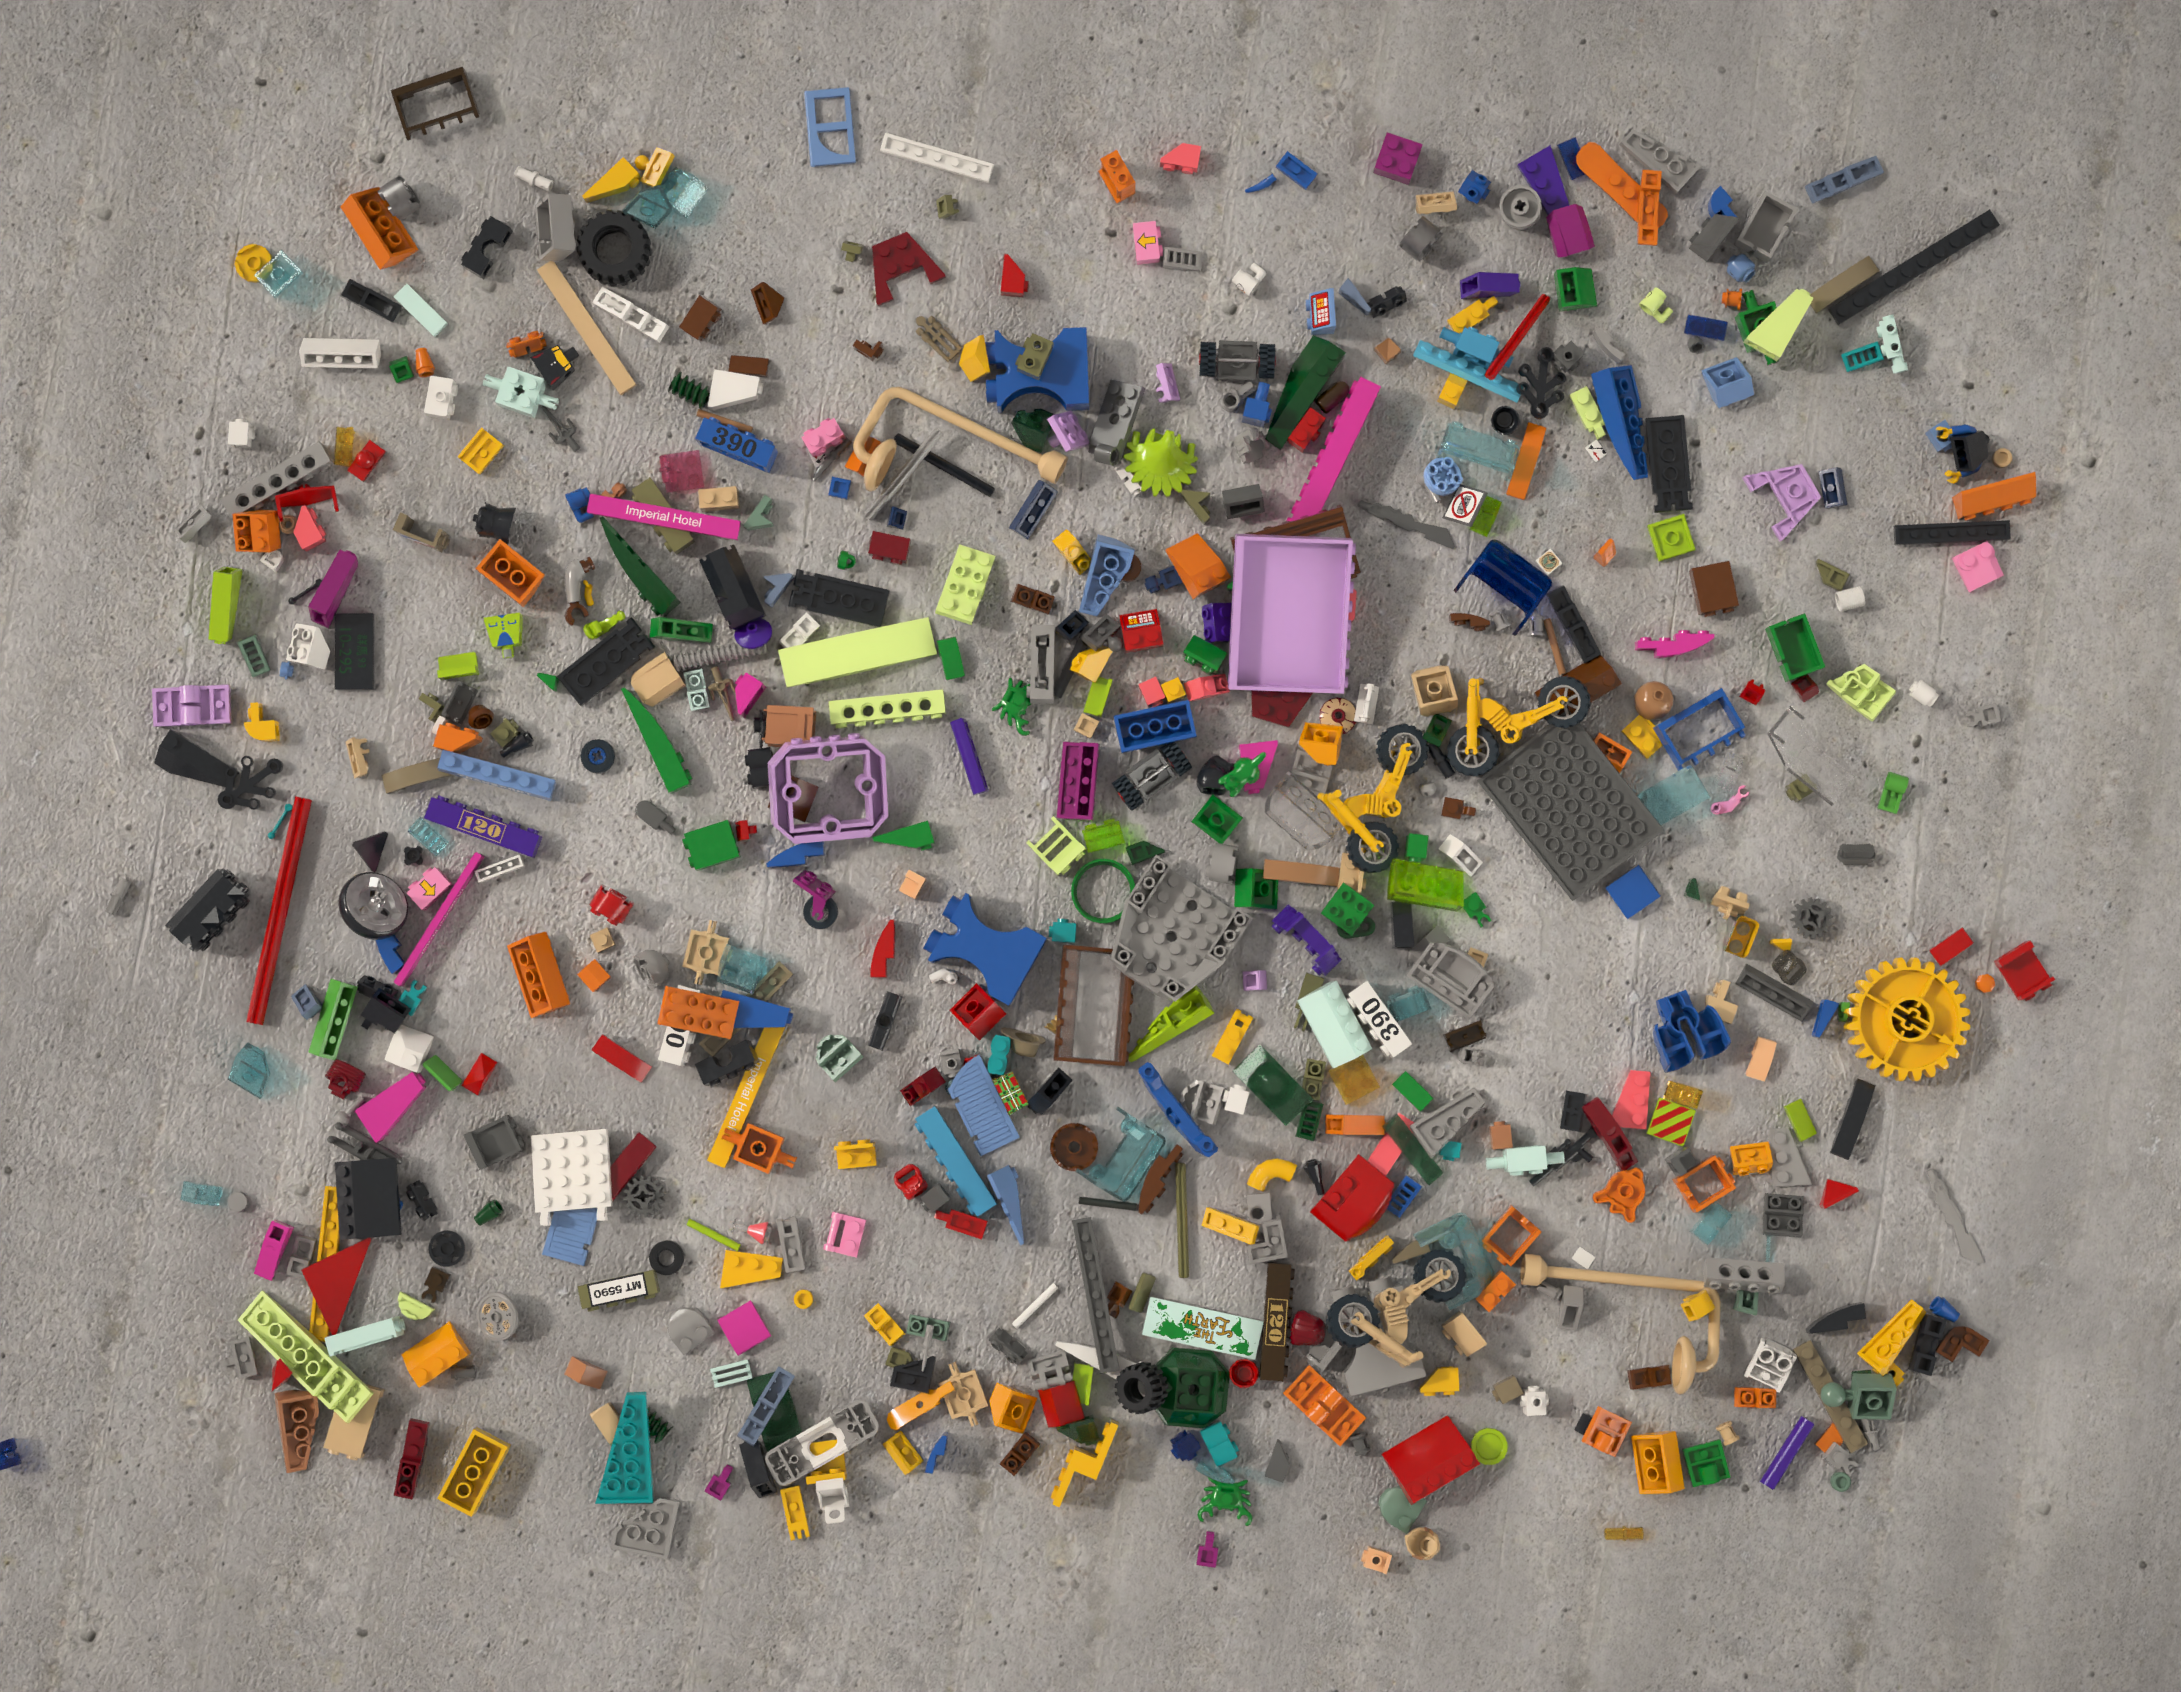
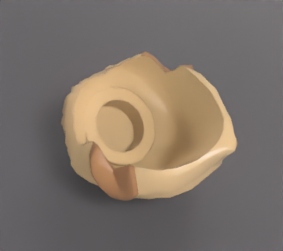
M1418 1527L1405 1535L1407 1550L1412 1557L1418 1560H1430L1439 1553L1440 1543L1438 1535L1431 1529Z

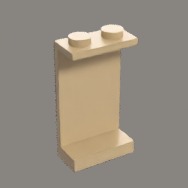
M365 1384L374 1394L350 1423H346L334 1411L323 1448L328 1449V1452L331 1454H346V1458L351 1460L363 1458L365 1456L363 1450L379 1398L383 1396L384 1389Z

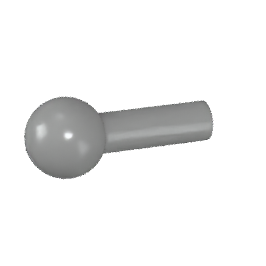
M1424 471L1420 472L1417 476V482L1421 486H1425L1435 504L1440 503L1442 500L1439 495L1430 491L1426 486L1423 476Z
M359 1096L344 1112L337 1113L334 1118L335 1124L340 1122L347 1126L350 1122V1116L365 1100Z

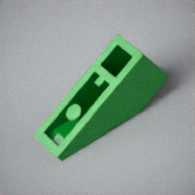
M664 617L652 618L650 638L711 643L713 624Z
M928 820L873 837V841L876 843L913 849L920 848L921 851L931 849L932 844H935Z

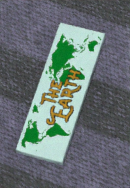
M1150 1297L1142 1335L1255 1360L1263 1321Z

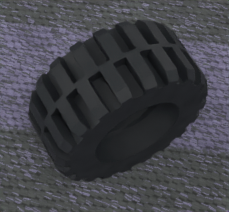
M606 210V214L602 215L599 212L596 214L597 217L595 219L589 218L587 220L588 225L586 227L582 226L580 230L582 233L577 238V253L586 272L594 280H598L603 285L610 284L612 287H617V284L622 286L628 285L627 282L630 280L632 282L636 281L639 274H644L645 266L650 264L649 256H652L651 241L643 225L631 214L628 213L626 215L620 210H617V213H614L612 210ZM615 232L627 235L631 240L632 250L623 262L612 265L606 264L599 259L597 247L603 237Z

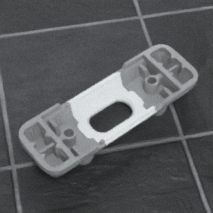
M858 1400L799 1435L771 1449L765 1456V1462L775 1481L781 1486H787L873 1437L879 1430V1424L869 1405L863 1400ZM827 1433H833L836 1436V1446L818 1456L811 1453L810 1444Z

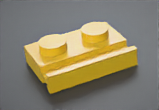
M481 427L458 455V458L480 475L504 445Z
M1638 715L1621 732L1648 759L1662 746V743L1653 729L1655 725L1650 720Z

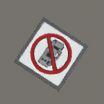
M1460 484L1442 518L1472 527L1488 493Z

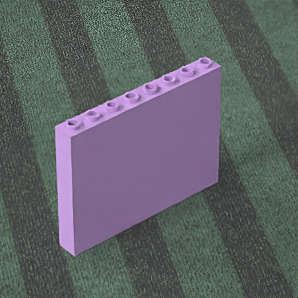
M1235 534L1228 668L1229 689L1344 694V688H1348V677H1345V669H1349V658H1346V650H1350V639H1347V633L1351 631V620H1348L1349 612H1352V601H1349V598L1354 588V583L1350 582L1351 574H1354L1355 570L1352 555H1355L1356 544L1353 543L1351 538Z

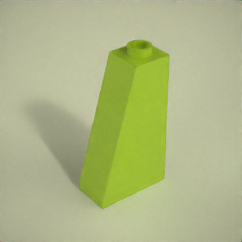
M223 566L213 572L208 640H214L216 644H226V642L233 638L243 569Z

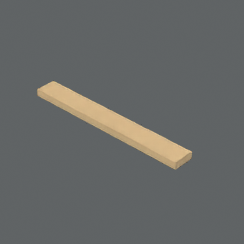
M549 261L537 269L619 394L623 395L635 387V382L555 262Z

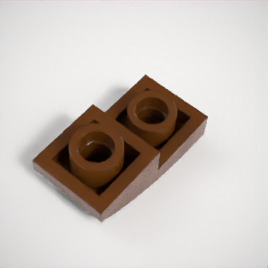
M1016 584L1010 602L1049 615L1055 596Z
M1450 613L1449 623H1454V626H1462L1468 622L1469 629H1474L1475 632L1485 631V627L1490 625L1489 620L1472 614Z
M1025 1431L999 1464L1015 1476L1039 1447L1040 1443Z

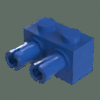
M1259 382L1255 398L1247 397L1242 423L1264 428L1265 423L1269 424L1272 409L1269 408L1270 403L1266 400L1270 384Z

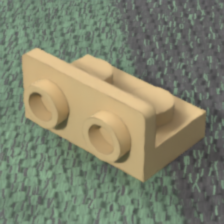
M1454 191L1416 195V212L1419 214L1457 210Z
M1342 853L1337 890L1344 882L1361 894V891L1366 888V879L1363 878L1364 872L1352 865V860H1349L1347 856L1349 853Z

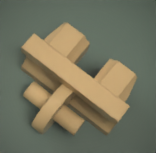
M1721 886L1712 898L1711 905L1719 907L1718 911L1724 913L1723 919L1728 920L1730 915L1733 917H1737V914L1743 916L1749 908V903H1747L1748 895L1738 892L1736 897L1732 898L1729 897L1730 889Z

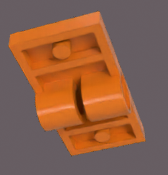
M665 986L657 1024L731 1039L739 1001Z
M1310 1365L1283 1392L1291 1402L1339 1446L1366 1419L1359 1410Z

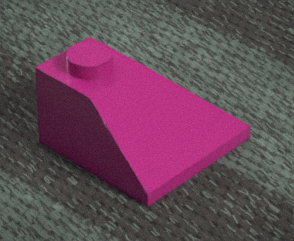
M745 673L744 676L741 674L735 682L737 685L735 687L737 710L743 718H746L767 688L762 682L748 673Z

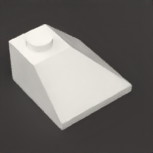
M401 1025L393 1035L384 1060L416 1073H421L434 1036Z

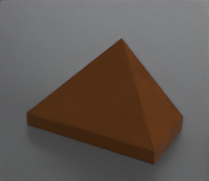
M761 282L750 289L763 325L777 318L784 297L765 282Z

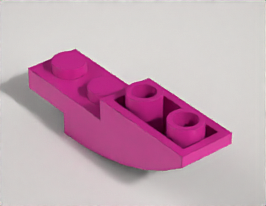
M1679 630L1678 633L1673 635V641H1671V638H1659V641H1652L1651 637H1641L1640 640L1635 642V650L1654 651V658L1678 656L1705 645L1714 638V634H1709V631L1706 630L1698 631V634H1690L1689 630Z

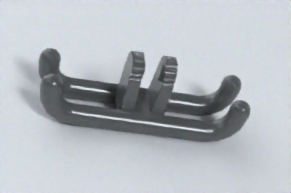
M340 1122L335 1124V1128L359 1140L354 1147L335 1136L327 1138L329 1143L340 1147L361 1160L374 1159L373 1155L378 1151L388 1158L397 1157V1164L403 1162V1158L397 1153L376 1143L352 1127L344 1126Z

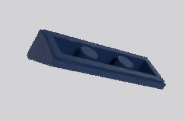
M1038 480L1010 524L1009 529L1028 540L1058 491L1046 482Z

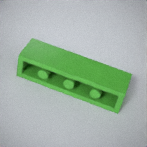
M330 979L308 1053L336 1060L358 986Z

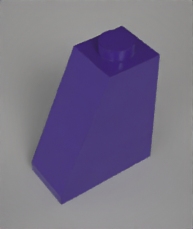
M1477 272L1460 280L1461 299L1491 298L1493 296L1510 297L1520 292L1519 274Z

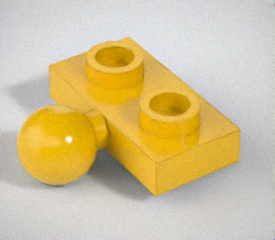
M657 147L650 161L647 156L639 155L635 159V166L639 170H645L640 181L645 185L659 189L675 156L671 152Z

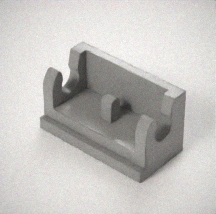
M1327 1329L1324 1341L1319 1345H1314L1306 1355L1310 1361L1323 1371L1342 1347L1338 1341L1332 1339L1333 1336L1331 1333L1329 1334Z

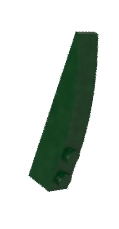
M1312 336L1292 365L1267 432L1266 441L1279 450L1283 448L1288 437L1344 359L1345 351L1327 340Z
M603 516L600 517L605 535L625 573L640 591L637 594L644 602L648 600L652 604L650 609L657 616L661 614L663 617H666L681 602Z

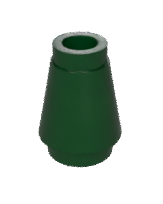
M489 1200L477 1215L474 1216V1220L481 1226L500 1217L504 1211L503 1207L497 1200Z

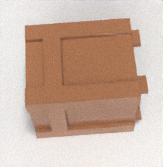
M767 705V709H763L767 714L766 736L762 740H764L765 744H768V747H782L785 742H791L793 738L810 740V737L815 736L816 711L813 707Z

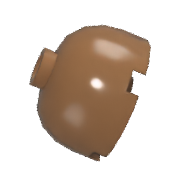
M1647 682L1634 695L1635 709L1640 716L1647 720L1662 719L1673 706L1674 698L1672 691L1662 682Z

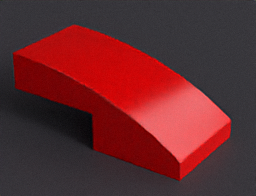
M1962 927L1929 951L1938 964L1942 966L1974 942Z

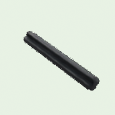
M1083 628L1054 687V696L1057 698H1062L1074 674L1070 670L1073 659L1078 653L1085 651L1088 646L1081 640L1082 635L1089 630L1088 628Z

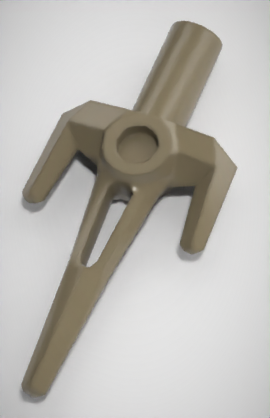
M718 666L713 667L711 671L716 683L708 687L712 701L715 700L714 691H718L731 721H734L727 687L730 685L733 692L736 693L735 685L732 679H722ZM722 692H725L727 703L725 702Z

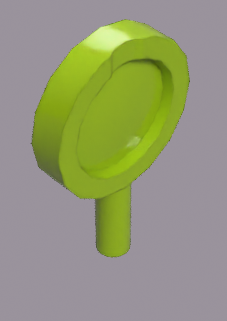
M1484 1428L1474 1434L1471 1440V1449L1480 1463L1494 1465L1504 1459L1508 1444L1505 1436L1500 1431L1494 1428Z

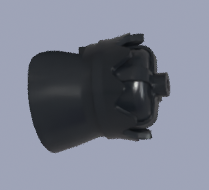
M485 502L486 505L480 507L478 515L474 514L473 522H476L475 530L479 537H491L497 541L501 539L508 545L516 507L497 508V506Z

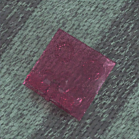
M699 450L659 456V472L662 474V483H665L666 493L705 488Z

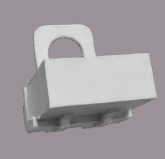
M843 1478L816 1481V1492L820 1509L825 1510L826 1523L843 1522L845 1520L844 1507H849V1494ZM838 1510L840 1516L832 1519L829 1517L830 1512Z

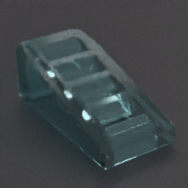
M420 816L407 829V832L435 856L449 843ZM422 823L424 827L416 834L414 831ZM429 829L430 832L422 839L420 836ZM434 834L436 837L427 844L426 841ZM440 839L442 842L433 849L432 846Z

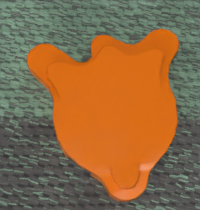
M1635 1167L1631 1170L1615 1173L1608 1180L1604 1189L1593 1194V1201L1595 1203L1610 1202L1609 1210L1611 1213H1620L1628 1223L1634 1222L1636 1219V1208L1645 1196L1643 1171Z

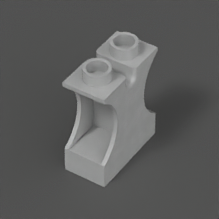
M1391 1276L1368 1281L1371 1290L1368 1291L1369 1301L1373 1303L1375 1296L1388 1288H1394L1398 1292L1403 1290V1285L1400 1283L1393 1285ZM1347 1286L1332 1290L1333 1301L1325 1302L1326 1307L1330 1309V1306L1339 1298L1348 1294H1355L1354 1287ZM1353 1307L1345 1308L1352 1316ZM1342 1312L1341 1315L1347 1319L1346 1315ZM1380 1321V1323L1378 1324V1326H1379V1327L1382 1329V1331L1384 1332L1383 1326H1382V1324H1381L1382 1322ZM1403 1343L1401 1344V1345H1403V1346L1405 1347V1349H1407L1408 1351H1410V1352L1413 1353V1354L1416 1353V1352H1418V1351H1416V1350H1413V1349L1407 1347V1346L1404 1345ZM1365 1344L1359 1348L1354 1347L1349 1363L1342 1370L1350 1396L1426 1377L1422 1359L1402 1368L1397 1361L1389 1358L1371 1344Z

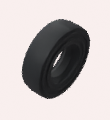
M661 1241L651 1249L649 1262L652 1269L658 1274L672 1275L681 1269L684 1263V1252L673 1241ZM665 1250L671 1251L674 1255L673 1263L668 1266L663 1265L659 1260L661 1252Z

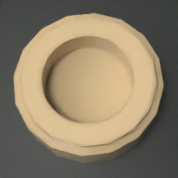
M2005 448L1998 449L1992 455V462L1998 468L2007 467L2012 461L2011 452Z

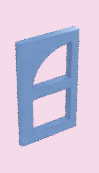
M849 87L805 91L810 166L856 163ZM844 97L846 121L816 124L814 99ZM847 130L849 155L837 154L828 150L820 142L817 133Z

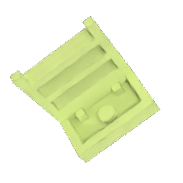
M1053 816L1051 820L1056 825L1035 845L1029 840L1026 843L1059 876L1061 873L1064 875L1071 869L1070 864L1074 860L1078 862L1085 855L1084 851L1086 849ZM1060 828L1064 833L1048 849L1041 853L1037 848ZM1068 836L1072 841L1050 862L1045 856Z

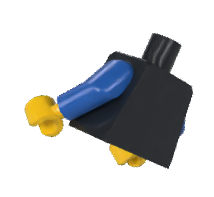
M1966 424L1951 426V429L1942 426L1936 428V430H1943V434L1937 436L1938 438L1945 439L1949 434H1952L1950 441L1958 472L1946 471L1945 475L1947 477L1952 476L1947 481L1954 484L1958 482L1959 477L1964 478L1977 473L1983 461L1989 455L1987 444L1990 441L1989 436L1984 431H1977L1975 427Z

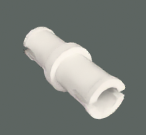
M518 166L514 173L515 178L526 181L530 186H537L547 192L551 191L554 184L553 180H549L540 176L538 172H531L521 166Z

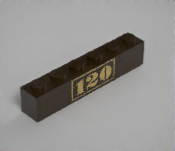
M1267 1263L1260 1380L1283 1382L1284 1377H1287L1288 1374L1285 1358H1289V1346H1286V1338H1290L1291 1327H1288L1287 1323L1288 1319L1292 1317V1307H1289V1299L1293 1300V1288H1290V1281L1294 1280L1295 1268H1291V1264Z

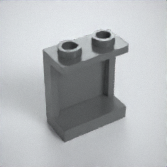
M509 1115L502 1116L500 1119L464 1134V1138L479 1170L485 1169L524 1150L523 1145H525L522 1136L518 1135L515 1130L517 1125L513 1117H509Z

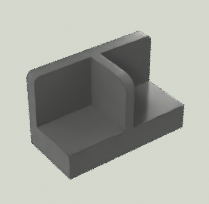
M1682 1147L1664 1159L1676 1176L1684 1175L1687 1173L1686 1170L1696 1164V1160L1690 1153L1691 1149L1689 1147Z

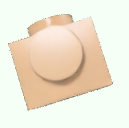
M1368 1546V1549L1362 1553L1361 1561L1364 1567L1387 1574L1392 1554ZM1374 1557L1380 1559L1377 1564L1372 1562Z

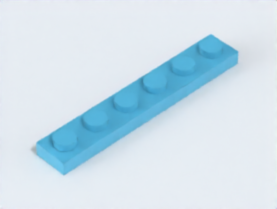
M1419 341L1413 354L1414 357L1516 403L1518 402L1521 394L1516 390L1517 382L1508 380L1497 374L1494 380H1489L1485 377L1487 370L1483 367L1468 362L1464 358H1459L1446 350L1439 349L1428 342Z

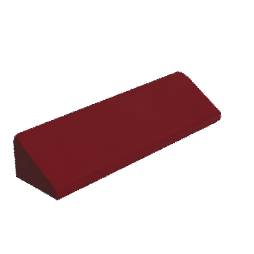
M640 1132L637 1133L610 1166L612 1202L657 1148L652 1141Z

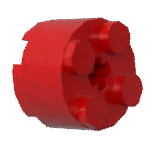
M601 884L589 904L592 907L590 911L597 916L604 915L608 918L607 921L615 926L618 923L623 924L634 902L630 901L628 903L625 901L627 898L625 895L612 888L609 891L605 890L606 886Z

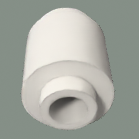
M1922 680L1919 682L1914 681L1909 688L1911 691L1910 696L1924 706L1931 707L1939 696L1934 688Z

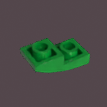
M956 637L937 640L945 679L950 680L964 677L965 674Z

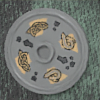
M494 1292L486 1295L480 1301L477 1309V1321L485 1336L494 1341H502L514 1334L518 1325V1311L509 1296L504 1293Z

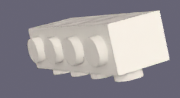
M303 338L299 350L302 367L378 368L381 359L379 340Z

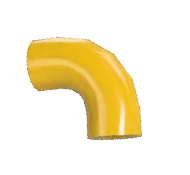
M1279 1158L1265 1160L1256 1166L1246 1184L1264 1192L1267 1183L1272 1178H1281L1290 1182L1297 1164Z

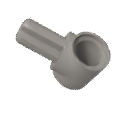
M1247 382L1237 391L1233 389L1227 392L1222 399L1223 409L1227 412L1237 410L1243 404L1242 400L1256 390L1251 382ZM1227 398H1233L1235 399L1236 404L1234 406H1228L1225 400Z

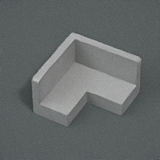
M1275 1215L1276 1219L1261 1222L1264 1241L1255 1242L1252 1245L1246 1244L1250 1264L1288 1257L1279 1215Z

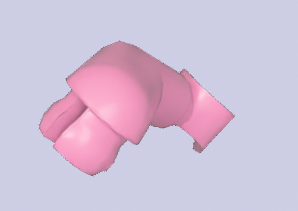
M1740 786L1738 793L1735 796L1733 795L1729 801L1713 803L1711 805V812L1718 815L1733 811L1741 802L1740 800L1749 795V792L1745 795L1740 794V790L1746 786Z

